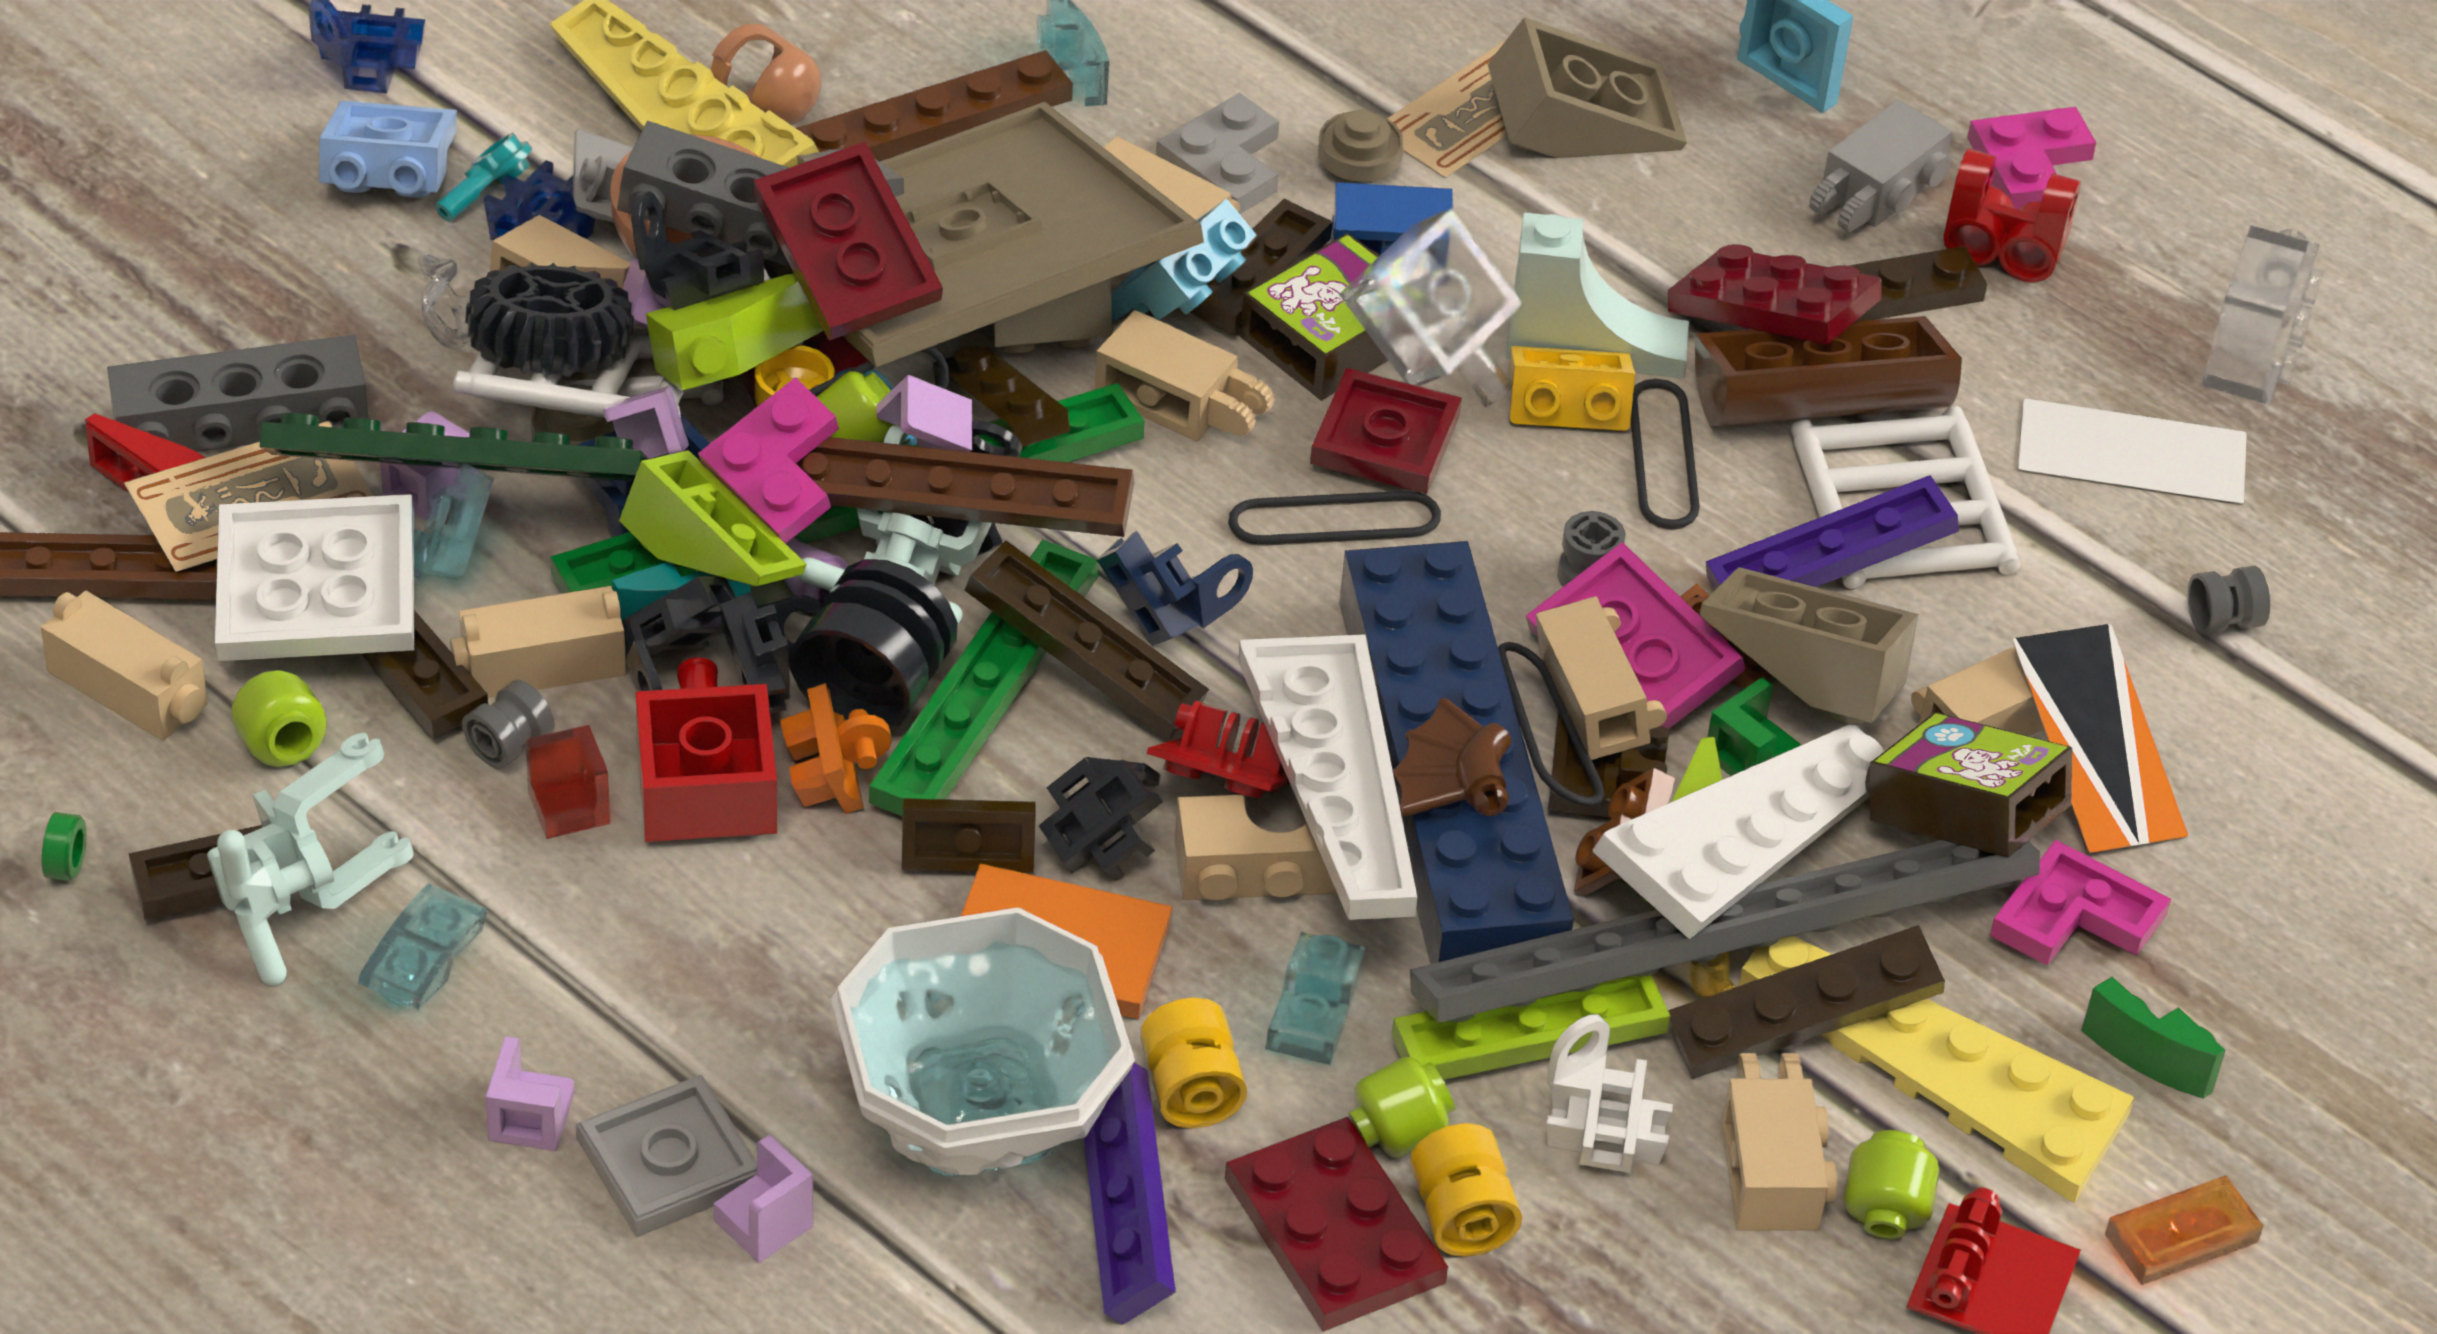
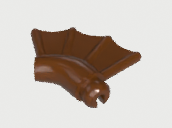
M1441 698L1430 719L1414 730H1408L1405 733V738L1409 741L1407 754L1399 765L1392 770L1394 779L1402 789L1401 803L1399 805L1401 816L1407 817L1466 800L1468 804L1473 806L1480 815L1487 817L1495 816L1501 813L1508 804L1509 795L1506 791V781L1499 762L1512 744L1511 736L1507 730L1496 723H1489L1483 727L1449 699Z

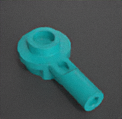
M510 133L496 141L471 163L473 166L464 173L467 178L435 204L438 214L445 221L451 222L478 199L480 191L497 178L501 185L514 180L530 166L525 157L532 151L531 145L528 141L520 142L514 133Z

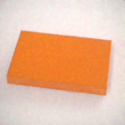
M985 864L979 865L961 916L1021 908L1096 945L1099 954L1103 957L1121 1016L1139 1020L1172 922L1173 906ZM1075 998L1068 1003L1086 1008L1085 1000Z

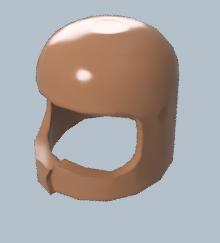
M745 24L732 30L719 42L712 54L714 57L710 70L714 78L727 86L732 68L730 63L736 52L748 41L765 40L774 45L771 62L762 72L756 85L746 91L745 94L753 105L765 113L770 110L790 125L802 120L814 107L821 91V72L814 59L807 52L763 24Z

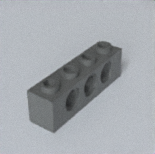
M647 120L624 165L617 210L632 215V206L637 193L651 191L659 201L664 226L691 235V232L701 230L729 245L744 241L747 243V252L760 249L763 251V259L791 268L753 195V182L755 179L789 167ZM646 208L645 219L649 220V214Z
M355 335L107 366L115 421L180 444L196 452L245 446L260 442L262 422L280 423L282 413L320 417L319 424L330 421L333 427L343 428L344 418L368 419L366 383Z

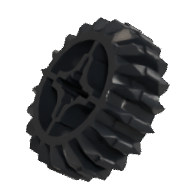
M530 262L527 267L509 265L505 267L504 271L493 270L488 272L486 277L476 280L474 289L470 291L469 303H466L465 323L468 324L467 336L470 337V347L481 352L482 358L488 361H498V365L504 369L510 367L518 368L523 374L538 372L542 373L545 377L549 374H563L569 378L575 372L589 375L594 373L596 368L607 369L613 366L614 361L624 358L625 351L629 348L630 336L633 335L634 315H631L632 302L629 301L628 292L618 287L616 281L610 278L601 279L600 274L596 271H579L575 265L565 268L556 266L554 262L549 266H538Z

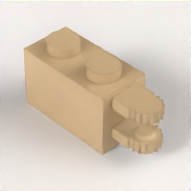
M1134 310L1097 350L1095 389L1118 383L1142 417L1197 442L1211 426L1226 433L1231 432L1232 435L1235 434L1238 437L1242 435L1244 437L1255 427L1254 424L1257 422L1255 420L1256 415L1253 413L1264 415L1271 409L1276 400L1272 388H1269L1267 385L1268 383H1264L1262 380L1259 381L1255 376L1237 369V355L1137 310Z
M1741 1053L1737 1063L1738 1077L1737 1079H1730L1721 1122L1736 1230H1819L1825 1202H1835L1837 1193L1835 1162L1824 1161L1823 1148H1826L1828 1142V1114L1826 1107H1816L1812 1079H1803L1802 1067L1800 1065L1801 1060L1798 1053L1781 1054L1777 1071L1778 1079H1761V1068L1756 1053Z

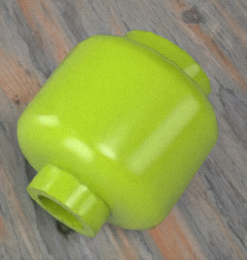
M848 372L817 396L837 419L839 430L830 437L884 442L888 430L894 424L877 417V404L891 390L877 374L872 372L865 377L859 372Z
M281 670L263 672L249 679L237 692L232 703L231 720L238 736L250 753L267 765L285 767L302 762L320 747L326 734L327 716L320 701L307 683L293 673Z
M1403 1057L1360 1079L1356 1083L1355 1098L1359 1107L1348 1112V1115L1369 1148L1379 1144L1388 1156L1401 1158L1412 1153L1416 1145L1430 1133L1449 1126L1448 1114L1455 1111L1456 1108L1444 1080L1431 1062L1422 1066L1412 1057Z
M1883 1130L1874 1133L1871 1139L1858 1144L1850 1155L1844 1192V1202L1847 1211L1855 1219L1864 1223L1866 1232L1880 1238H1901L1905 1235L1906 1230L1922 1227L1931 1219L1934 1211L1939 1178L1938 1160L1925 1148V1142L1913 1134L1896 1130Z

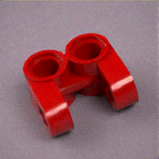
M1968 148L1961 161L1951 197L1943 234V242L1946 249L1966 246L1977 266L1988 264L1995 258H1999L2004 270L2012 277L2032 283L2044 281L2052 275L2069 237L2081 181L2052 173L2041 202H2029L2018 209H2014L2010 198L2003 191L1991 186L1997 156Z

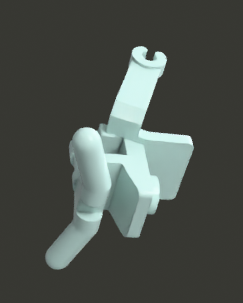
M892 425L883 443L909 446L910 440L906 439L908 434L904 433L901 427ZM856 508L863 536L876 539L878 546L876 553L867 551L864 559L889 560L906 566L935 584L939 571L958 577L961 566L976 558L992 524L989 522L969 521L963 535L956 538L943 534V530L934 528L908 515L894 512L891 514L887 512L880 514L877 513L878 510ZM806 557L802 560L807 566L803 575H799L798 578L803 582L831 591L845 570L823 561ZM949 602L959 624L963 616L962 610L956 603Z
M359 733L347 738L342 743L340 750L281 790L275 801L266 789L253 794L262 828L244 836L236 830L224 831L218 838V847L211 849L207 854L221 900L227 909L235 910L240 929L260 979L268 986L281 984L286 978L287 971L267 918L275 911L280 915L292 910L290 894L299 891L302 899L321 908L335 909L389 869L406 864L414 855L410 839L405 837L399 840L397 833L392 831L378 836L371 845L333 871L321 844L317 840L315 831L309 827L306 817L309 809L367 768L377 765L383 759L384 751L380 739L376 738L369 741L367 733Z

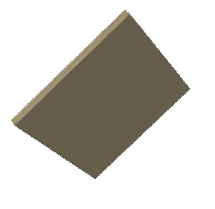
M1042 102L881 161L882 164L904 178V194L895 198L943 286L942 300L846 334L843 337L875 367H879L1204 243L1201 223L1049 104ZM766 259L763 261L779 277L794 273L790 267Z

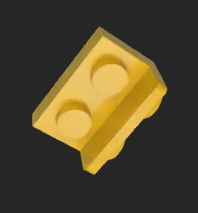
M1510 346L1508 369L1512 389L1509 417L1512 423L1621 431L1629 429L1635 371L1630 353Z

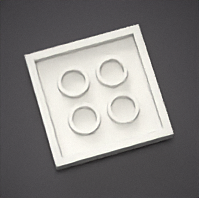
M412 494L219 505L215 620L217 661L414 650V509Z

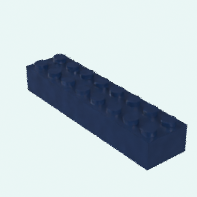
M1459 541L1345 550L1339 605L1347 635H1366L1392 770L1399 765L1407 754L1409 741L1405 738V733L1408 730H1414L1430 719L1441 698L1449 699L1483 727L1489 723L1499 724L1507 730L1512 739V744L1499 762L1506 781V791L1509 795L1508 804L1501 813L1490 817L1482 816L1466 800L1402 817L1417 893L1416 910L1430 964L1572 930L1574 918L1469 542ZM1394 779L1398 802L1400 805L1402 789L1398 785L1397 781Z

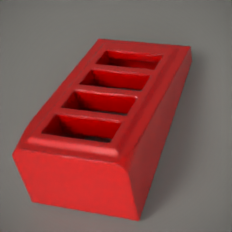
M96 413L85 419L90 466L126 491L128 489L124 484L125 482L206 458L190 448Z

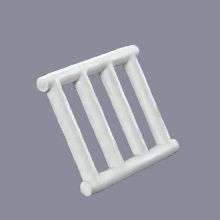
M633 328V335L630 336L629 348L625 351V357L614 361L612 367L602 369L591 391L556 385L562 374H549L545 377L542 373L535 372L530 381L497 376L496 373L500 368L498 361H488L482 358L481 352L469 372H457L453 380V389L455 393L471 395L477 398L605 418L603 412L605 407L610 403L630 398L617 394L638 353L653 355L649 330ZM663 378L659 388L670 385L680 415V406L678 404L685 390L682 391L666 378Z
M1949 407L1944 410L1942 416L1813 427L1809 420L1801 419L1792 424L1791 432L1794 438V445L1819 517L1843 509L1837 492L1900 487L1931 475L1936 484L1965 481L1971 500L1949 503L1958 514L1959 526L1981 524L1987 543L1910 550L1843 576L1842 580L1845 587L1849 589L1858 588L1869 578L1998 567L2002 574L2009 575L2020 569L2021 563L2017 555L2016 546L1970 425L1960 407ZM1949 439L1956 458L1829 469L1822 450Z

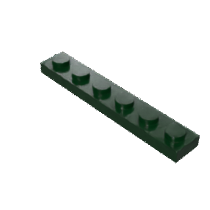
M282 413L280 423L262 422L259 446L271 455L627 482H634L641 461L649 459L641 450H633V440L619 437H595V447L570 445V435L554 432H533L532 442L507 440L508 431L487 427H471L469 437L445 436V426L420 422L407 423L406 433L382 431V422L378 420L344 418L343 428L319 426L320 417L300 413Z

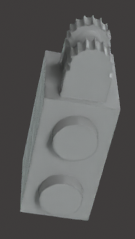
M1897 99L1828 151L1823 181L1817 185L1810 196V209L1820 215H1824L1825 212L1827 213L1829 209L1832 210L1837 205L1842 207L1837 218V224L1848 232L1856 230L1857 227H1861L1864 223H1868L1873 227L1878 226L1893 213L1903 212L1913 198L1927 187H1935L1943 180L1951 164L1948 152L1953 131Z

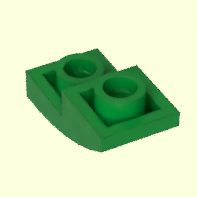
M2113 976L2092 989L2081 1029L2084 1034L2119 1061L2161 1084L2203 1099L2213 1093L2226 1050L2206 1028L2195 1023L2179 1007L2158 1018L2150 1011L2147 1004L2141 998L2132 995Z

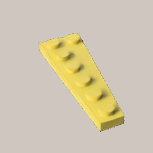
M583 0L549 23L557 39L641 130H643L648 120L687 134L724 139L752 151L762 159L789 168L797 165V155L819 152L815 143L808 136L770 110L765 113L753 105L745 93L733 85L729 88L715 79L710 69L698 61L692 63L680 55L675 45L659 34L648 31L644 24L609 0Z
M1793 935L1780 938L1773 945L1757 947L1742 967L1739 986L1829 956L1831 953ZM1928 999L1819 1035L1827 1039L1834 1048L1857 1063L1871 1061L1894 1076V1087L1909 1097L1915 1099L1919 1094H1922L1948 1111V1122L1969 1136L1974 1130H1977L2005 1149L2004 1159L2074 1203L2128 1118L2135 1098Z

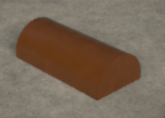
M1926 316L1855 321L1828 345L1755 329L1695 334V369L1698 392L1704 414L1712 426L1948 408L1955 402L1960 386L1962 357Z

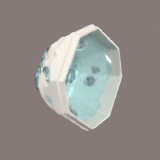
M1021 908L890 927L838 986V990L831 997L863 1116L870 1122L887 1130L891 1137L892 1147L912 1161L925 1164L930 1170L946 1176L977 1175L984 1171L1031 1164L1044 1158L1051 1151L1052 1147L1059 1146L1062 1142L1085 1138L1109 1097L1132 1069L1135 1061L1107 969L1097 946Z

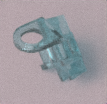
M463 464V467H459L453 486L447 485L432 495L431 508L424 529L422 531L414 529V577L420 579L422 574L454 580L464 577L494 477L467 464ZM448 511H451L448 524H445Z

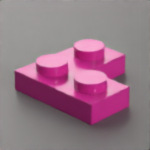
M2076 106L1971 120L1967 135L1973 150L1997 156L1992 185L2003 191L2010 198L2014 209H2018L2029 202H2041L2051 174H2057L2052 165L2093 160L2097 143Z
M795 377L698 454L701 463L786 544L831 508L828 495L796 463L839 430L836 416Z
M2055 840L2040 859V874L2025 878L1994 917L1990 936L2047 966L2078 926L2137 956L2167 916L2171 898Z

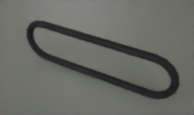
M1657 378L1646 379L1634 386L1631 412L1639 507L1643 516L1659 527L1670 529L1682 528L1691 524L1697 518L1700 509L1688 399L1685 392L1675 383ZM1657 387L1669 390L1679 400L1691 505L1690 512L1680 519H1666L1655 515L1648 505L1638 410V395L1647 388Z
M1416 491L1269 497L1244 500L1235 505L1229 513L1228 524L1237 537L1252 544L1415 537L1425 535L1437 527L1441 520V510L1437 502L1431 497ZM1416 500L1424 503L1432 512V518L1428 523L1423 526L1410 528L1255 535L1244 531L1238 524V516L1241 512L1255 507Z

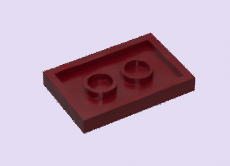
M866 141L754 180L753 195L829 341L942 300L943 286Z
M1732 244L1721 247L1668 289V312L1828 345L1881 300L1882 278L1860 274L1859 270L1852 266L1837 265L1825 267L1806 263L1803 257L1797 255H1780L1775 257L1755 253L1751 247L1746 245Z
M1348 1116L1226 1162L1225 1181L1322 1332L1446 1284L1448 1265Z

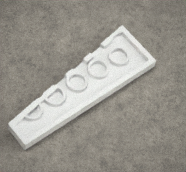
M1366 635L1239 640L1240 668L1348 920L1416 917L1417 893Z
M1849 724L1609 829L1602 835L1592 851L1687 938L1691 939L1869 798L1870 794L1865 786L1866 774L1870 762L1882 754L1884 750L1874 738L1866 735L1855 724Z

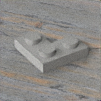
M1238 93L1157 140L1156 156L1232 193L1231 198L1240 203L1238 213L1241 214L1277 192L1278 174L1251 154L1278 139L1279 121L1244 95Z

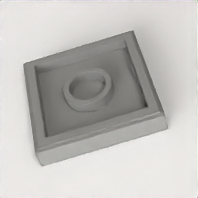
M702 1074L576 1123V1139L636 1237L713 1207L714 1202L757 1175V1161Z

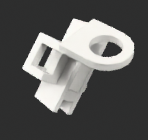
M1589 1015L1569 1026L1561 1034L1551 1052L1546 1081L1551 1087L1552 1113L1547 1118L1548 1147L1581 1152L1580 1165L1631 1173L1633 1160L1659 1165L1668 1145L1669 1135H1665V1130L1672 1114L1673 1104L1642 1099L1647 1060L1636 1059L1634 1073L1605 1068L1610 1034L1609 1025L1599 1015ZM1593 1031L1591 1038L1582 1049L1568 1055L1572 1045L1581 1036ZM1601 1091L1630 1095V1102L1628 1104L1600 1099Z

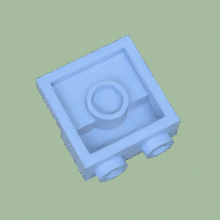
M340 101L319 138V183L335 184L337 189L350 193L365 192L372 187L395 189L396 194L404 197H423L430 194V192H438L447 174V150L457 132V110Z

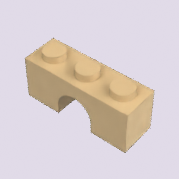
M1244 795L1178 797L1175 848L1182 900H1222L1226 898L1337 894L1307 822L1300 828L1290 832H1271L1258 827L1249 819L1245 809Z

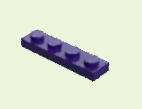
M1931 475L1705 561L1707 579L1714 590H1716L1740 567L1817 587L1959 532L1958 514Z
M1135 1062L1132 1069L1111 1094L1097 1120L1084 1138L1104 1314L1122 1325L1176 1293L1148 1070Z

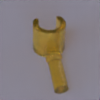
M1728 952L1720 953L1715 959L1709 960L1707 962L1709 967H1705L1696 961H1690V985L1696 995L1705 998L1736 987L1730 981V955Z

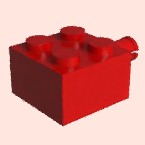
M696 657L688 659L678 666L677 680L680 689L636 691L637 751L645 842L777 834V776L767 684L718 687L717 665L707 658Z

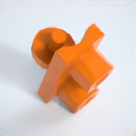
M826 683L807 689L811 709L780 720L783 737L794 760L818 752L820 754L819 757L789 767L794 790L804 807L836 797L845 814L862 809L864 805L855 763H858V766L862 769H871L877 764V759L890 749L892 743L889 725L882 718L868 715L867 711L863 709L851 711L849 719L845 720L843 715L833 711L830 691Z

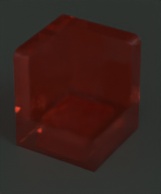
M590 725L528 739L525 743L528 794L546 839L610 824L608 770Z

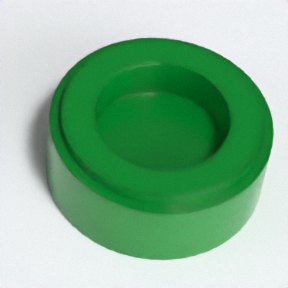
M54 812L51 815L45 830L42 846L41 864L45 878L72 881L77 877L84 859L87 836L86 824L81 815Z

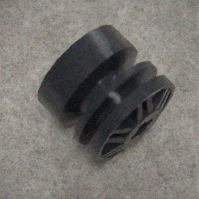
M863 559L847 566L821 604L820 609L815 612L789 650V669L798 689L808 700L807 689L826 683L830 691L833 711L843 715L845 720L849 719L851 711L863 709L867 711L868 715L882 718L889 725V729L900 726L927 687L928 682L957 642L958 622L950 603L933 583L911 568L889 560Z

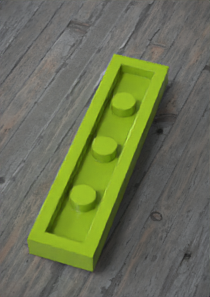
M1651 975L1642 977L1626 976L1599 983L1595 988L1588 991H1566L1538 998L1534 1003L1527 1006H1505L1477 1013L1473 1018L1462 1022L1444 1021L1438 1023L1428 1011L1393 1018L1391 1036L1401 1058L1412 1057L1422 1066L1431 1062L1438 1070L1442 1079L1445 1080L1550 1058L1553 1047L1561 1034L1573 1023L1589 1015H1599L1609 1025L1608 1045L1667 1033L1670 1014ZM1593 1031L1581 1036L1572 1045L1569 1053L1582 1049L1591 1038Z

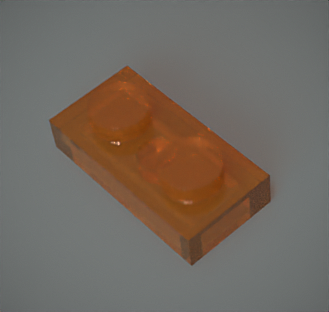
M2227 1175L2109 1217L2105 1236L2142 1286L2259 1242L2264 1225Z

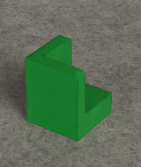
M1760 678L1711 713L1707 738L1715 737L1720 768L1730 776L1801 746L1798 741L1767 718L1773 685L1764 678Z

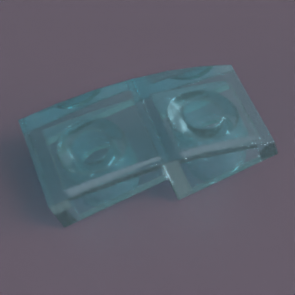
M1047 0L1046 15L1037 16L1039 48L1049 49L1050 55L1063 71H1068L1069 79L1073 84H1080L1085 107L1107 105L1110 61L1100 35L1087 16L1071 0Z
M428 883L405 907L383 936L360 972L358 984L381 993L386 1000L392 1003L408 1005L419 1010L448 982L454 958L482 932L488 909Z
M1300 933L1286 968L1283 992L1268 1027L1265 1050L1331 1065L1355 992L1365 955V946L1344 942L1340 938L1331 935Z

